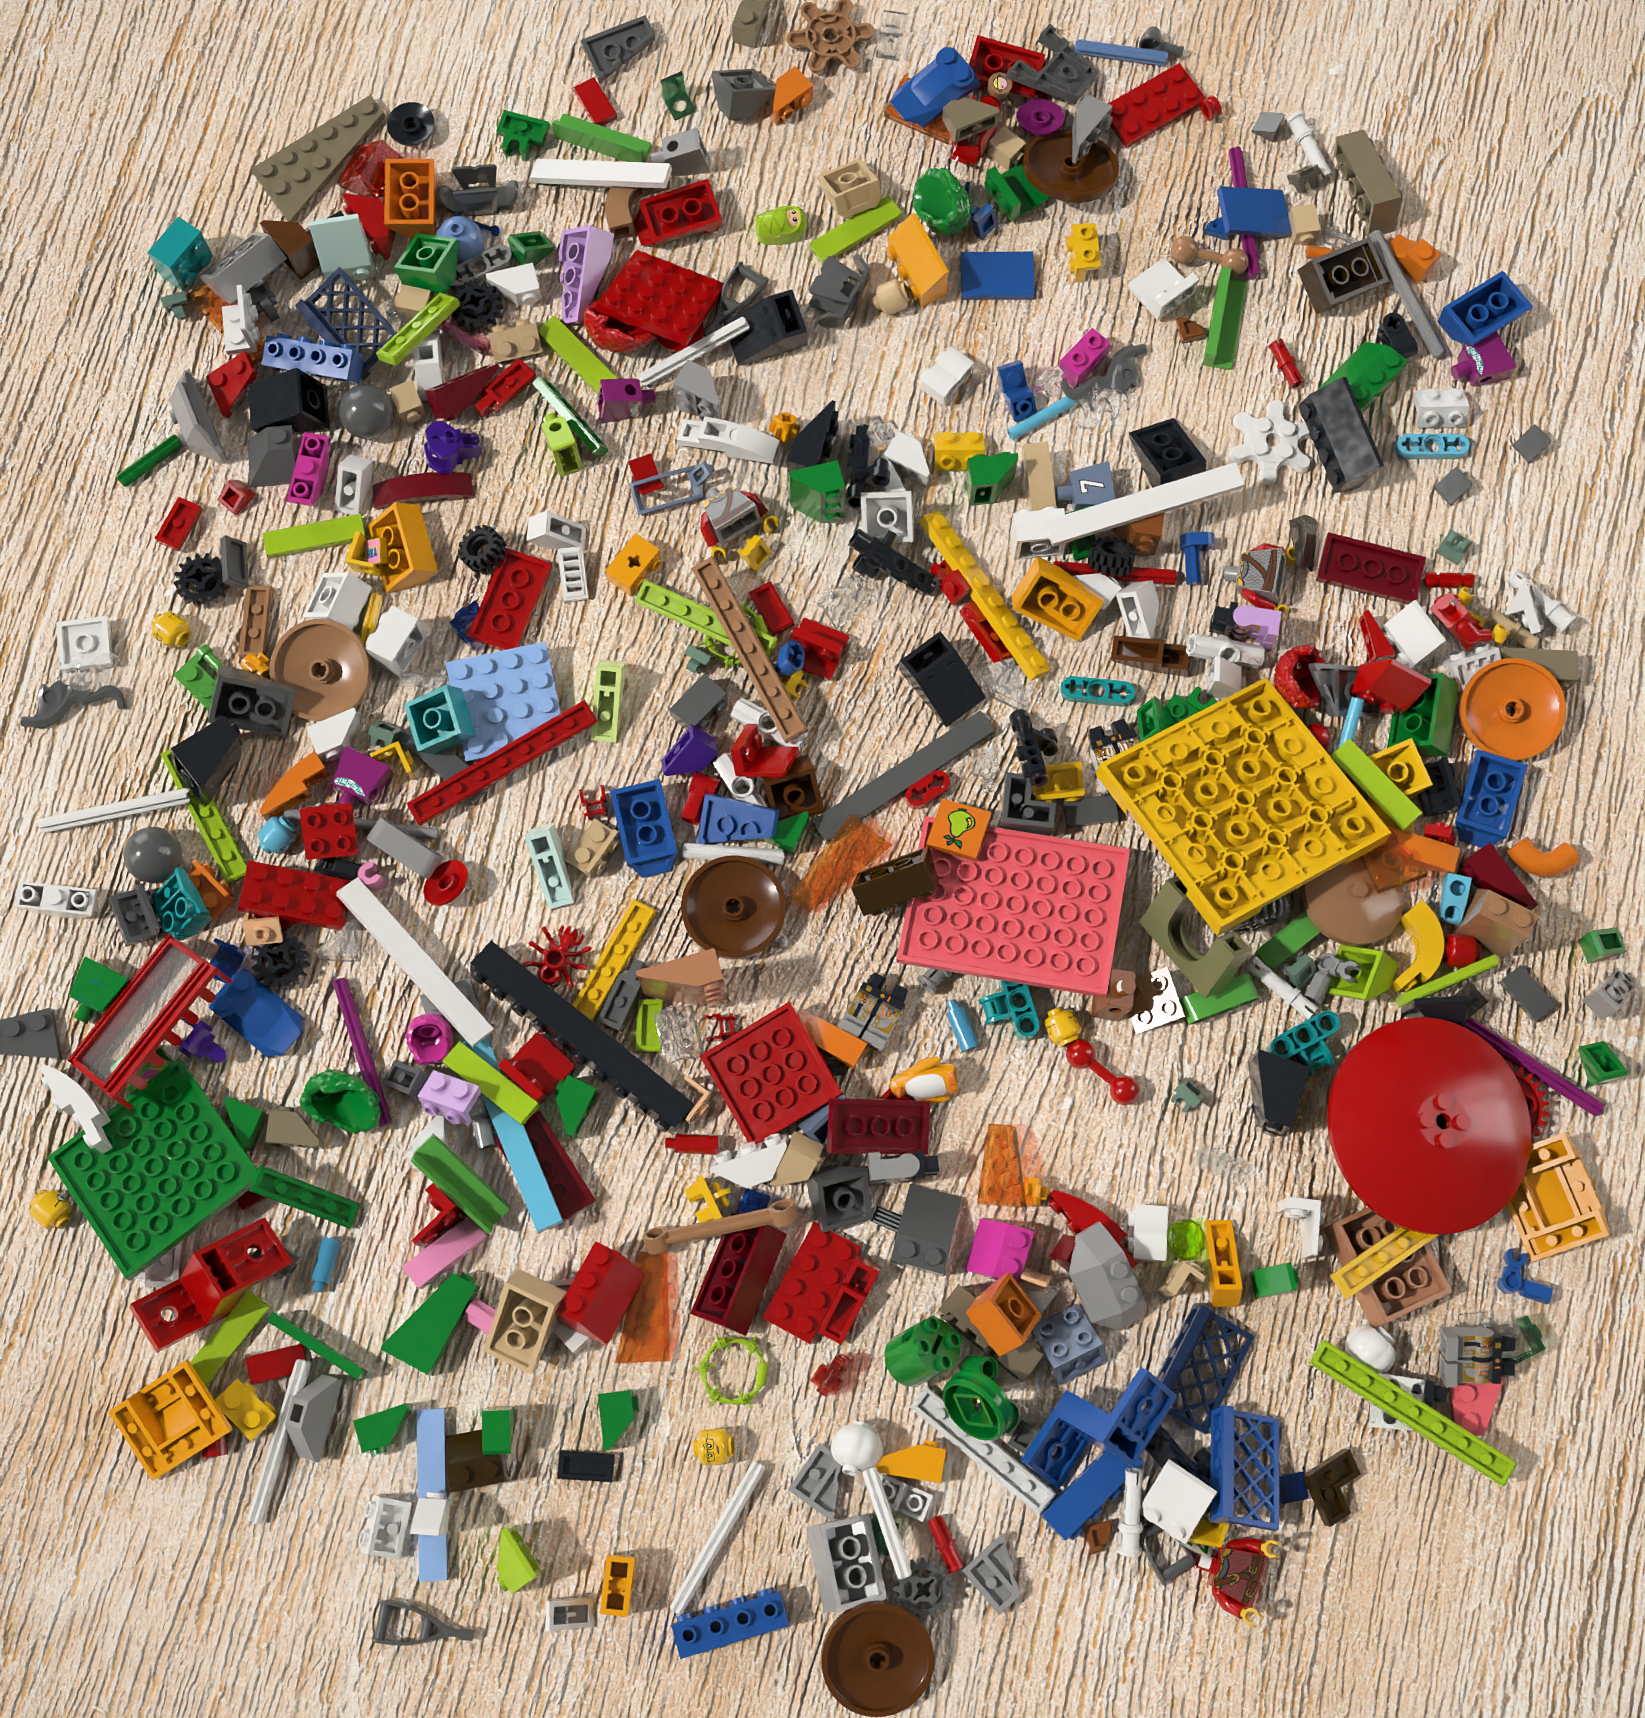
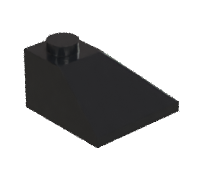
M1465 995L1417 998L1402 1007L1401 1012L1406 1018H1436L1465 1027L1468 997Z

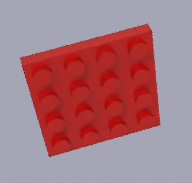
M636 250L597 302L596 311L687 346L718 301L724 283L654 257L646 252Z
M790 1001L700 1055L748 1143L754 1142L757 1144L765 1141L766 1137L783 1131L829 1103V1098H836L844 1094Z

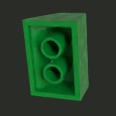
M1364 342L1318 390L1342 377H1347L1363 414L1402 374L1408 361L1389 345Z
M838 460L788 472L789 502L792 508L819 523L827 522L831 524L840 521L841 518H845V484Z
M1444 673L1426 674L1424 676L1431 679V684L1406 711L1395 712L1392 715L1387 748L1412 738L1421 757L1448 756L1459 684Z

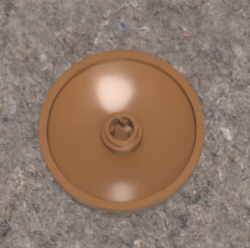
M327 619L307 620L290 628L277 642L270 660V680L297 691L292 713L307 720L323 721L349 709L356 708L365 697L371 681V659L364 642L349 627Z
M1372 851L1346 865L1342 863L1301 886L1303 905L1311 922L1323 935L1342 945L1363 947L1381 941L1396 928L1403 913L1404 896L1400 881L1392 867L1382 857Z

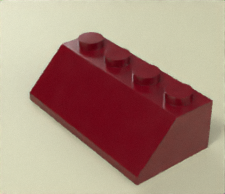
M764 1225L722 1234L690 1314L746 1336L787 1233L773 1226Z

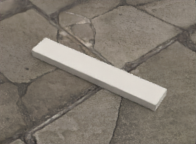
M536 159L530 178L532 183L666 188L672 168L669 163Z
M928 1386L924 1388L909 1407L1037 1515L1040 1516L1057 1494L993 1440H979L961 1430L947 1413L943 1399Z

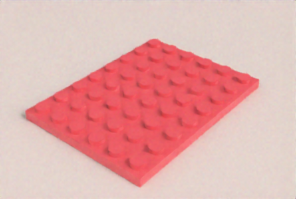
M924 817L918 849L926 847L935 820L934 817ZM990 826L987 827L976 861L930 848L938 878L937 888L932 895L925 898L917 896L910 899V902L907 903L896 959L897 963L1107 997L1130 849Z

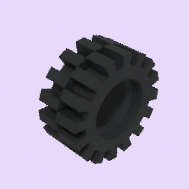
M479 525L475 526V531L469 529V535H463L462 537L464 542H459L458 546L461 548L458 549L459 558L477 574L480 572L487 574V570L491 573L494 571L493 566L498 568L501 565L498 563L499 560H505L506 557L502 554H507V549L505 548L507 544L492 527L482 525V528ZM488 544L487 549L477 556L479 549L483 545Z
M1099 537L1098 540L1094 539L1093 543H1091L1088 557L1089 567L1091 569L1094 568V571L1097 573L1101 571V575H1106L1107 573L1110 574V577H1114L1115 574L1118 577H1122L1123 574L1126 576L1132 571L1136 549L1132 547L1131 543L1126 544V540L1123 539L1119 541L1116 537L1114 539Z

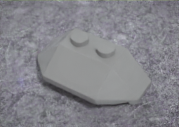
M186 369L178 380L169 400L173 408L169 410L170 416L174 424L179 423L181 428L180 431H177L183 446L187 444L193 453L226 464L228 463L227 457L197 382L190 369Z
M1097 1222L1076 1234V1244L1072 1254L1069 1275L1089 1321L1121 1331L1143 1318L1145 1299L1122 1248L1101 1222Z

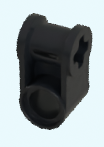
M1394 312L1387 314L1377 329V335L1381 343L1389 345L1405 359L1417 355V342L1411 335L1404 318Z

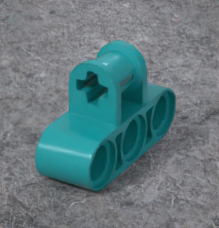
M998 980L1001 992L978 1000L979 1004L983 1005L987 1018L985 1021L986 1026L1010 1020L1017 1038L1023 1041L1033 1039L1039 1029V1020L1027 984ZM1017 996L1022 997L1025 1001V1006L1017 1008L1012 1004L1011 999ZM1023 1021L1030 1022L1033 1026V1031L1025 1033L1020 1029L1019 1024Z
M1332 1011L1321 1012L1275 1037L1267 1045L1266 1052L1286 1059L1296 1056L1300 1064L1310 1067L1308 1076L1312 1077L1315 1075V1071L1324 1066L1334 1065L1333 1056L1324 1040L1339 1029L1340 1019ZM1321 1019H1326L1330 1022V1031L1324 1030L1321 1027ZM1298 1031H1303L1308 1035V1043H1303L1298 1039ZM1276 1043H1280L1285 1047V1055L1277 1054L1274 1049Z

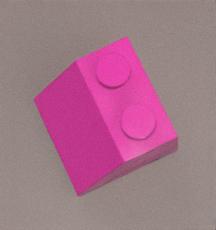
M980 1218L965 1271L996 1281L1009 1272L1019 1285L1034 1232L1011 1224Z

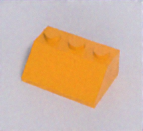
M913 213L888 236L886 253L891 262L895 261L900 279L902 281L905 280L908 284L912 300H917L919 306L923 307L947 295L949 271L916 213Z
M395 502L367 525L371 539L387 538L388 563L378 565L382 573L381 577L386 593L423 584L438 573L420 505Z

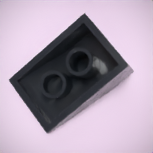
M1174 418L1129 432L1131 443L1152 488L1206 471V459Z

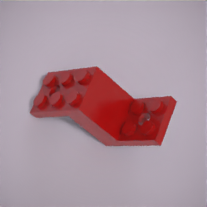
M264 1217L194 1252L180 1279L132 1302L129 1308L154 1350L158 1353L227 1317L244 1290L290 1267L293 1261ZM250 1248L259 1250L261 1258L252 1259L249 1257L247 1250ZM170 1310L175 1314L176 1319L166 1321L162 1318L161 1312Z

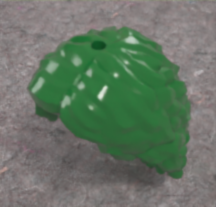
M930 168L926 170L925 175H921L915 185L912 207L915 208L917 215L926 222L927 227L932 232L942 236H952L959 233L968 224L973 208L969 194H967L964 187L948 169Z
M328 1069L319 1074L312 1075L307 1081L299 1103L301 1108L315 1122L324 1124L325 1121L330 1122L332 1126L335 1125L339 1129L354 1134L373 1130L380 1123L379 1119L382 1111L378 1104L381 1102V1099L371 1087H368L365 1081L357 1076L337 1069Z

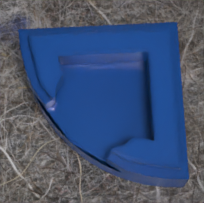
M1222 217L1210 221L1204 232L1205 235L1226 241L1229 234L1225 233Z

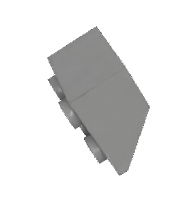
M687 360L673 383L676 405L687 414L693 413L699 416L702 421L704 416L721 419L720 402L710 370Z

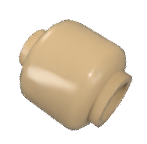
M898 279L878 285L876 295L873 296L876 309H881L886 315L906 309L908 301L911 300L906 283H901Z

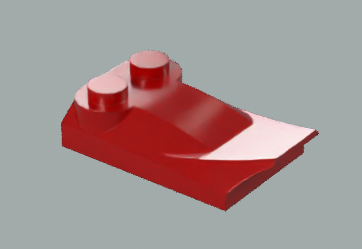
M977 35L969 66L980 82V86L977 89H983L987 87L989 78L993 74H1007L1008 70L1018 59L1040 72L1046 65V54ZM1012 81L1010 93L1030 98H1046L1047 93Z
M708 179L640 200L639 212L633 221L641 246L657 245L701 231L708 234L714 233L723 225Z

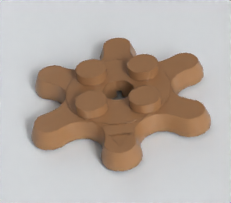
M838 0L834 9L829 12L819 10L817 5L812 2H806L801 6V14L808 24L803 30H794L788 33L787 43L793 49L806 48L812 52L808 60V67L813 73H821L826 63L831 60L841 61L850 70H854L860 65L861 57L856 53L853 46L857 42L870 40L874 35V27L869 23L855 24L849 19V14L853 9L851 0ZM832 33L837 37L830 42L824 36Z

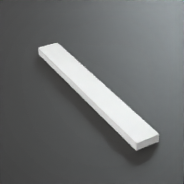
M1235 462L1046 520L1044 526L1052 547L1242 489L1245 483Z
M358 877L337 891L336 896L472 1048L493 1033L494 1028Z

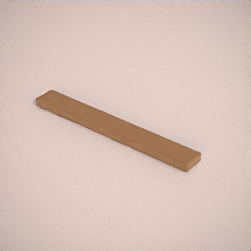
M714 556L692 567V572L784 742L787 744L808 732L809 730Z

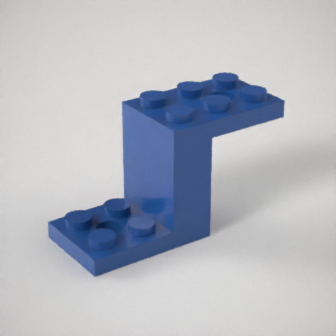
M1143 1367L1139 1368L1111 1414L1066 1390L1021 1461L1058 1489L1088 1442L1133 1468L1178 1396ZM1146 1401V1402H1147V1403H1146V1406H1145V1408L1142 1410V1405H1143L1144 1402ZM1055 1447H1058L1057 1452L1052 1456Z

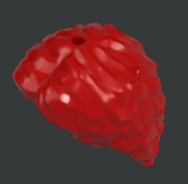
M598 301L593 302L584 311L586 331L593 343L600 349L609 350L613 353H631L633 350L648 347L657 338L654 333L597 312L596 305Z
M1312 643L1305 644L1304 646L1299 645L1286 651L1280 657L1274 669L1275 688H1278L1279 694L1288 704H1292L1296 709L1299 707L1305 709L1318 708L1321 701V696L1309 669V664L1325 663L1323 657H1320L1319 651Z

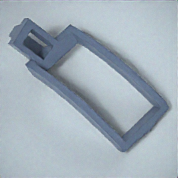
M702 461L697 467L695 465L630 483L638 515H644L704 497L701 485L713 475L714 467L711 464H707L706 461ZM703 469L704 472L702 474L696 475ZM688 473L694 496L644 510L637 486L676 474Z

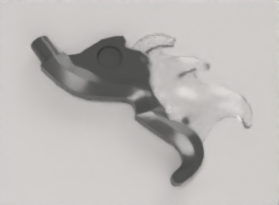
M1130 344L1122 348L1111 359L1105 376L1097 375L1080 387L1072 388L1069 386L1067 379L1061 380L1060 386L1064 394L1068 398L1075 400L1084 412V421L1078 422L1077 426L1082 429H1091L1100 422L1101 416L1105 412L1111 413L1110 420L1112 421L1118 415L1122 402L1127 403L1128 411L1135 403V393L1131 386L1133 388L1138 386V373L1134 365V358L1136 355L1146 353L1145 344L1135 346Z
M105 652L96 656L88 665L83 666L80 663L83 659L81 655L74 658L63 672L59 670L62 664L61 661L55 663L49 672L51 686L48 687L47 684H42L38 694L39 710L34 716H22L21 726L34 727V729L50 726L60 721L74 703L80 702L85 705L106 697L115 698L117 707L124 709V695L118 687L114 686L109 673L111 663L113 661H121V659L114 653Z

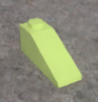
M600 660L596 665L593 714L598 723L591 728V740L617 742L626 662Z

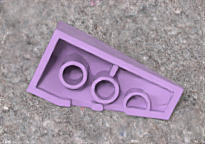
M593 225L562 231L559 262L563 263L564 272L560 275V282L564 283L565 289L561 297L563 324L569 325L582 322L584 311L589 307L611 258L614 233Z

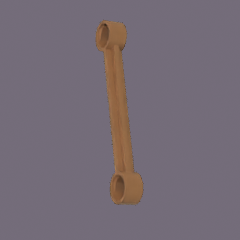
M782 1199L773 1203L769 1208L669 1230L665 1226L654 1227L646 1231L642 1239L649 1254H659L668 1250L672 1245L769 1224H774L776 1227H785L796 1222L800 1215L793 1199Z

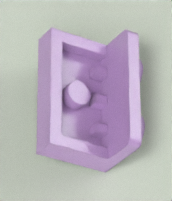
M433 1070L418 1094L422 1109L431 1116L439 1115L445 1117L451 1123H462L469 1126L472 1122L469 1112L482 1091L478 1085Z

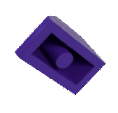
M691 724L661 760L663 774L672 776L704 770L718 756L716 738Z

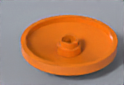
M1520 658L1497 660L1481 668L1466 684L1459 703L1461 726L1469 741L1478 750L1513 761L1531 758L1547 749L1560 734L1566 716L1565 697L1555 677L1541 665ZM1506 707L1513 709L1514 713L1512 716H1509L1508 711H1505Z

